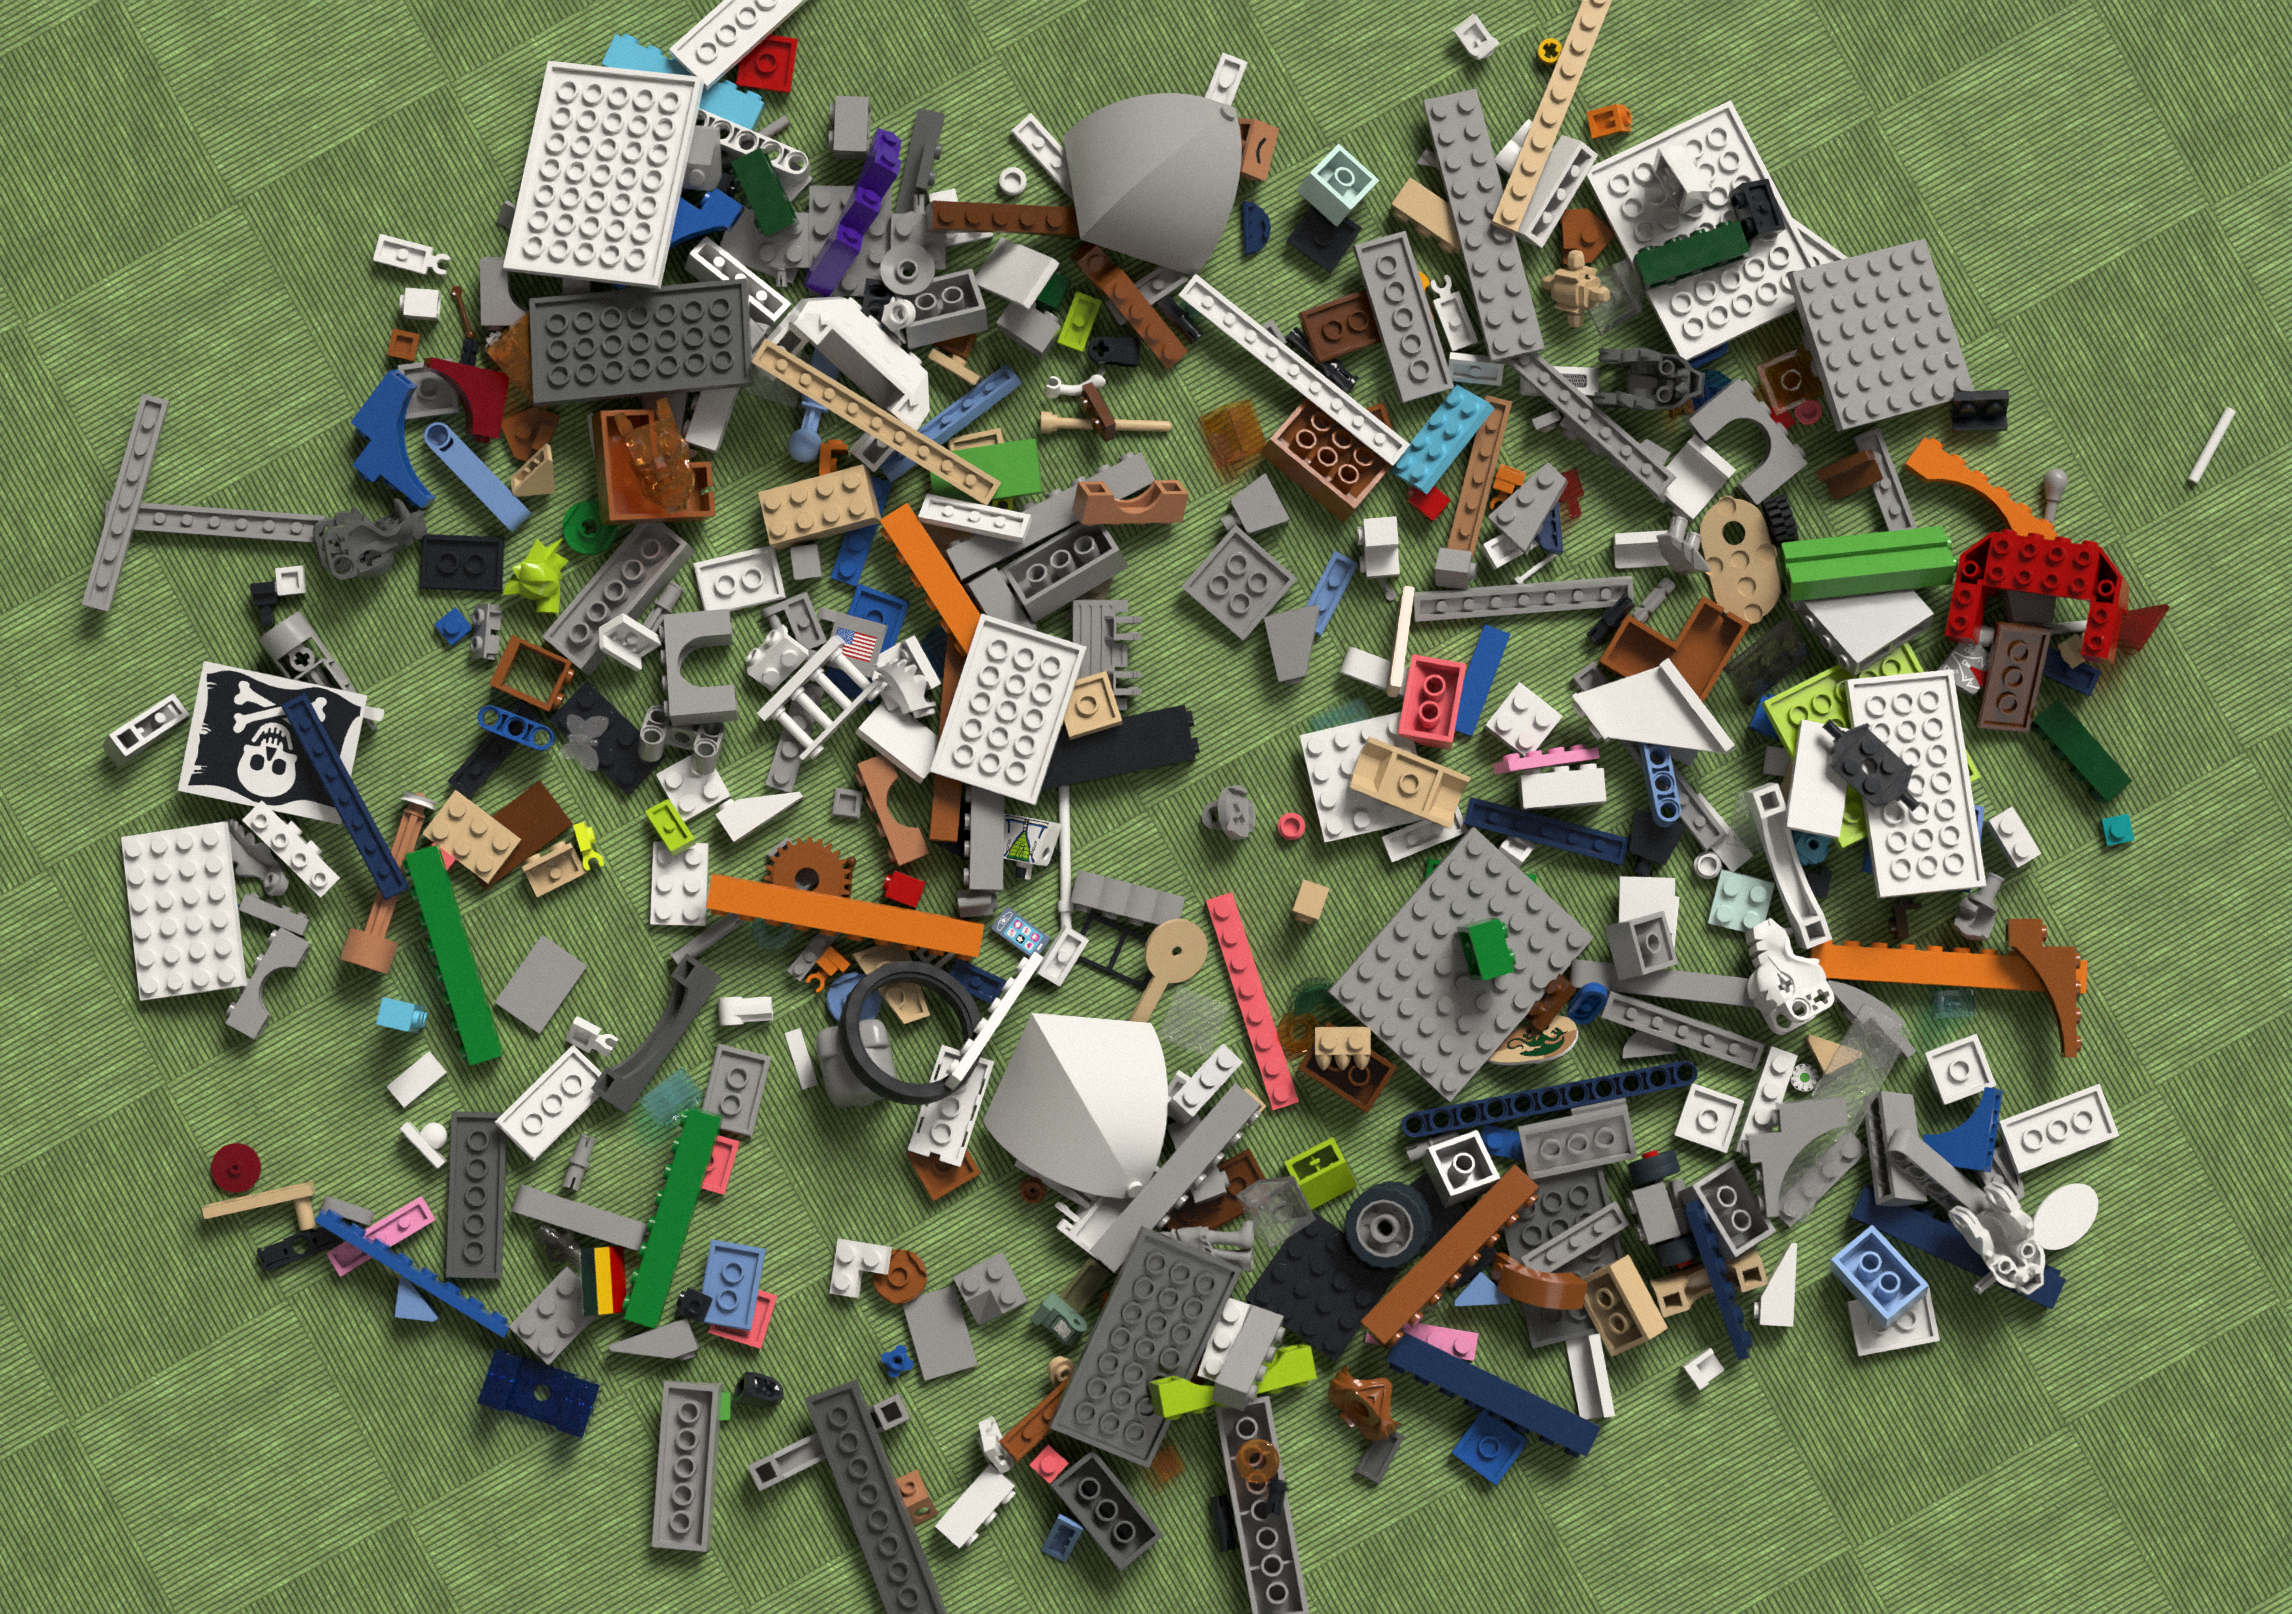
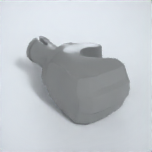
M1988 872L1986 886L1981 888L1979 894L1970 893L1959 904L1961 908L1954 918V928L1967 940L1985 942L1993 929L1995 913L1999 908L1993 900L2004 882L2002 877L1994 873Z

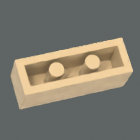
M1410 177L1391 204V209L1394 210L1392 214L1404 223L1407 221L1417 226L1415 230L1425 238L1432 236L1439 241L1437 245L1445 252L1451 254L1454 251L1458 254L1461 249L1449 203Z

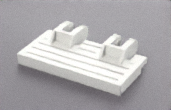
M1156 1165V1168H1155V1170H1154V1172H1153V1175H1152L1151 1179H1152V1178L1156 1175V1173L1160 1170V1168H1159L1157 1165ZM1068 1188L1065 1191L1067 1196L1082 1206L1074 1213L1067 1205L1058 1201L1054 1206L1071 1218L1074 1223L1070 1224L1063 1218L1056 1228L1099 1260L1089 1250L1134 1199L1104 1197L1083 1192L1091 1199L1090 1202H1087L1071 1188Z

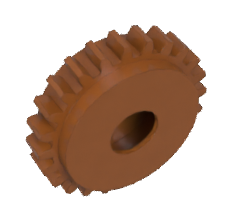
M808 836L807 843H803L801 838L798 837L797 845L794 846L790 841H787L788 849L784 851L778 847L779 857L777 858L772 855L770 857L775 862L774 865H766V869L771 871V875L764 876V880L770 881V884L798 889L795 883L797 872L803 868H812L819 876V884L812 892L840 897L850 894L849 891L844 889L845 885L852 884V881L845 879V875L851 873L850 869H843V865L847 863V860L838 859L841 854L840 850L834 853L831 852L833 844L829 843L826 847L822 846L823 839L821 838L815 844L812 837Z

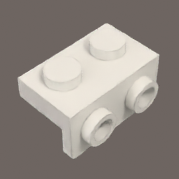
M624 613L599 627V646L601 651L636 672L642 669L641 657L661 646L658 634Z
M782 624L777 630H772L766 636L765 642L759 648H754L750 651L746 658L747 673L773 692L809 656V652L788 635L787 627Z

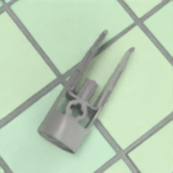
M301 611L291 615L259 638V642L285 678L293 679L280 661L289 655L291 666L295 670L304 671L293 680L300 681L299 679L305 676L312 684L333 688L319 668V665L324 663L343 690L357 693L337 661L330 654ZM313 638L326 658H322L317 662L315 652L304 644ZM300 652L302 654H309L310 659L307 660L309 662L307 666L297 664L296 660L299 659L297 655ZM364 718L372 730L378 729V725L373 720Z

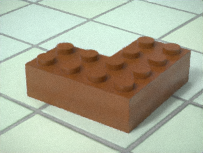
M654 409L599 411L591 416L601 525L706 521L716 516L714 491L700 496V491L713 486L711 462L658 464Z
M1702 596L1673 642L1627 614L1597 664L1623 679L1659 667V664L1669 658L1703 703L1750 626V623L1730 611L1722 618L1719 615L1723 612L1724 608L1707 597Z

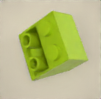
M1334 1137L1283 1162L1308 1211L1358 1186Z

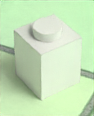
M405 288V295L400 296V311H404L403 315L407 319L439 321L442 294L439 290Z

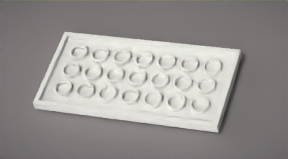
M1953 669L1846 680L1844 683L1851 729L1868 723L1870 725L1868 729L1904 763L1914 766L1907 790L1912 797L1920 802V805L1912 812L1901 800L1898 802L1894 800L1874 808L1862 797L1877 899L1985 887V873ZM1868 760L1863 761V771L1867 774H1873L1875 771L1874 764Z

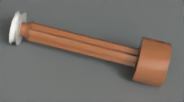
M402 791V798H398L408 802L409 805L408 808L403 810L390 852L404 878L406 874L402 861L406 860V853L415 849L424 819H426L424 810L426 808L436 811L434 806L439 803L426 798L423 793L419 792L413 794ZM378 888L364 931L349 928L339 958L340 960L388 975L398 943L386 939L385 936L399 894L385 901Z

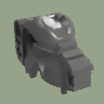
M1638 347L1629 350L1599 348V361L1616 364V367L1628 368L1626 393L1616 391V393L1595 392L1594 397L1596 399H1594V404L1597 406L1630 408L1634 410H1673L1684 405L1689 399L1703 398L1705 373L1693 369L1686 359L1677 354L1668 355Z
M396 498L393 499L395 512L377 519L375 523H372L368 516H362L356 507H352L351 512L339 511L334 517L318 521L313 527V538L321 566L341 580L352 577L356 579L365 577L368 580L374 575L377 578L382 576L391 568L394 552L403 550V543L409 546L414 542L413 537L419 540L428 533L423 511L419 508H406L403 501ZM323 526H326L328 529L324 532L323 536H319V533L323 531ZM347 569V571L344 573H336L338 571Z

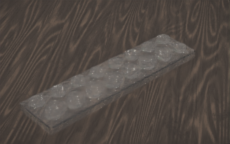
M1862 1004L1809 1098L1844 1097L1848 1126L1835 1128L1821 1134L1796 1155L1787 1169L1781 1184L1778 1210L1805 1224L1912 1030L1866 1004ZM1761 1186L1758 1189L1755 1197H1757V1195L1762 1194Z

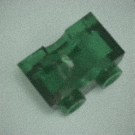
M1311 977L1296 985L1290 997V1010L1293 1015L1311 1013L1314 1006L1320 1002L1325 1003L1329 1009L1341 1007L1342 1005L1327 992L1334 982L1323 977Z

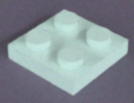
M1721 869L1707 922L1721 927L1748 932L1751 928L1766 920L1775 882Z

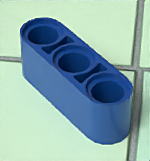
M488 705L481 708L478 713V723L487 731L535 750L546 752L551 750L556 743V736L548 727L501 708ZM490 711H495L498 714V721L493 726H487L484 721L485 715ZM516 721L522 722L524 730L519 736H513L510 733V726ZM546 731L549 734V742L544 746H538L535 741L536 735L539 732Z

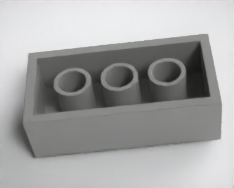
M1079 522L1002 567V570L1027 613L1035 623L1127 569L1128 565L1104 524L1087 526Z

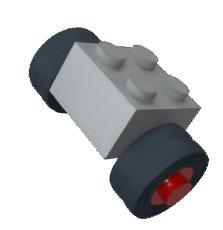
M1657 1149L1641 1154L1642 1159L1628 1164L1634 1186L1652 1181L1654 1183L1629 1190V1197L1625 1198L1629 1213L1635 1214L1637 1224H1633L1637 1239L1643 1240L1644 1244L1650 1245L1672 1238L1654 1246L1660 1268L1672 1265L1680 1268L1693 1264L1692 1259L1701 1257L1693 1233L1681 1236L1665 1184L1662 1182L1664 1181L1663 1178L1681 1171L1674 1150L1658 1153Z

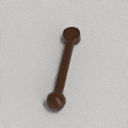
M454 286L451 293L456 297L466 330L465 338L474 340L476 335L471 330L461 298L462 289L459 286Z
M850 856L846 859L848 869L851 870V873L847 875V879L852 881L853 867L856 865L857 860L855 857ZM852 884L846 885V890L850 892L849 895H845L846 898L851 897Z

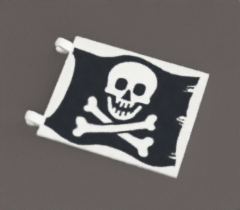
M204 661L178 791L254 807L262 800L273 811L341 825L342 819L281 705L306 693L350 777L352 775L363 718L381 721L384 717V710L366 706L368 695Z

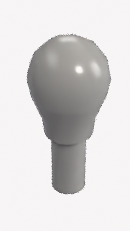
M2058 468L2049 470L2044 476L2045 499L2047 500L2044 519L2051 522L2055 520L2057 503L2060 501L2068 484L2066 473Z

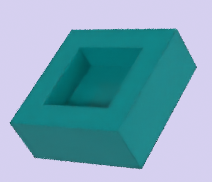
M2129 813L2100 820L2106 846L2134 841Z

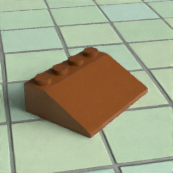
M1305 398L1269 439L1260 454L1345 523L1392 466L1385 460L1373 463L1374 457L1378 456L1370 448L1360 446L1355 436L1341 425V429L1337 430L1334 420ZM1339 435L1344 437L1346 446L1340 445ZM1347 451L1350 456L1349 464H1346L1344 454ZM1369 459V462L1367 464L1360 462Z

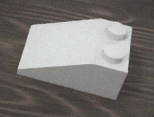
M1662 145L1658 147L1652 171L1679 213L1683 215L1709 199L1712 185L1705 174L1700 175L1695 167L1697 166V161L1690 151L1686 153L1682 146Z

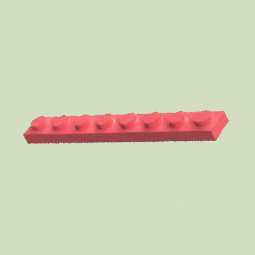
M1233 893L1206 900L1272 1110L1297 1103L1299 1100Z

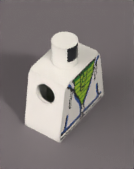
M1004 814L1003 858L1017 861L1014 877L1030 880L1033 864L1043 866L1049 864L1062 824Z

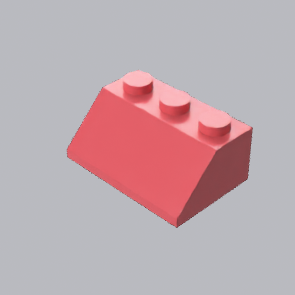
M1412 654L1398 735L1423 746L1451 750L1466 669L1465 663Z

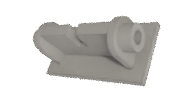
M490 603L475 604V610L472 614L474 630L470 641L471 659L484 658L485 660H495L496 655L499 654L500 636L491 635V630H500L502 611H499V605H491Z

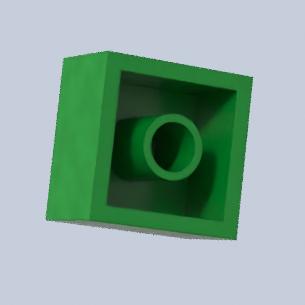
M1486 918L1457 927L1471 980L1485 981L1514 972L1513 965H1516V959L1512 949H1508L1506 938L1509 937L1505 923H1501L1500 918Z

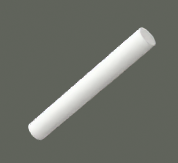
M2229 407L2225 408L2188 477L2189 481L2198 484L2236 413L2235 410Z

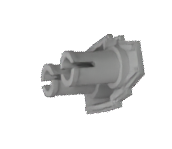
M1680 516L1672 517L1669 532L1656 536L1661 555L1674 571L1682 576L1711 571L1709 565L1698 552L1702 541L1701 535L1696 532H1690V534L1687 532L1685 534L1688 526L1687 519Z

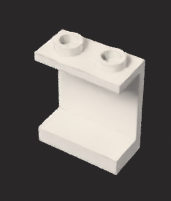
M1694 434L1667 465L1666 468L1677 478L1657 500L1661 503L1667 501L1674 508L1672 512L1676 516L1683 517L1691 522L1736 469Z

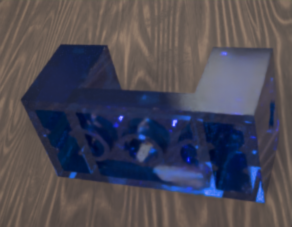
M497 1349L494 1351L477 1403L502 1412L508 1410L557 1427L556 1430L584 1438L587 1436L604 1383L503 1349ZM543 1384L550 1389V1396L547 1400H539L536 1397L535 1389L538 1385Z

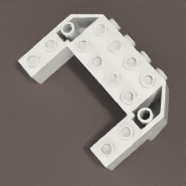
M843 297L801 299L767 338L794 356L809 342L884 411L915 430L919 429L930 411L928 372L920 366L923 362L912 352L907 354L901 348L902 343L891 333L887 336L880 329L882 325L870 315L867 318L860 311L862 307L851 297L849 299ZM752 363L767 379L774 381L777 378ZM865 432L848 452L870 471L875 472L894 449Z

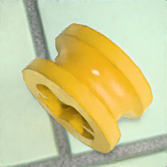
M1548 38L1543 40L1537 52L1539 60L1546 65L1555 64L1562 46L1555 39ZM1550 45L1554 46V52L1557 56L1554 58L1552 55L1550 58L1545 57L1546 51L1543 49L1545 46L1548 48Z

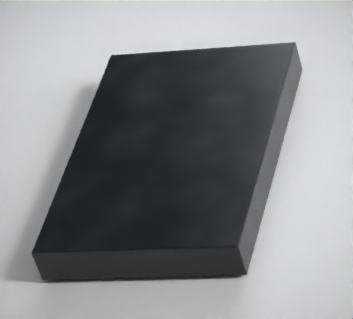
M425 534L422 537L420 589L503 593L505 537Z

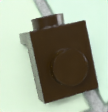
M1914 898L1897 900L1898 905L1891 907L1892 918H1888L1889 933L1894 934L1895 940L1909 938L1906 911L1922 908L1921 903H1914Z

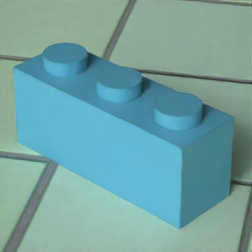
M382 997L376 1024L419 1033L420 1028L424 1029L426 1026L428 1013L424 1012L425 1006Z

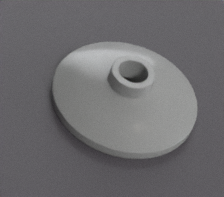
M904 243L891 248L884 255L880 265V274L883 283L890 291L902 296H913L923 292L930 286L935 275V264L932 256L925 248L912 243ZM905 270L913 271L910 277L903 275Z

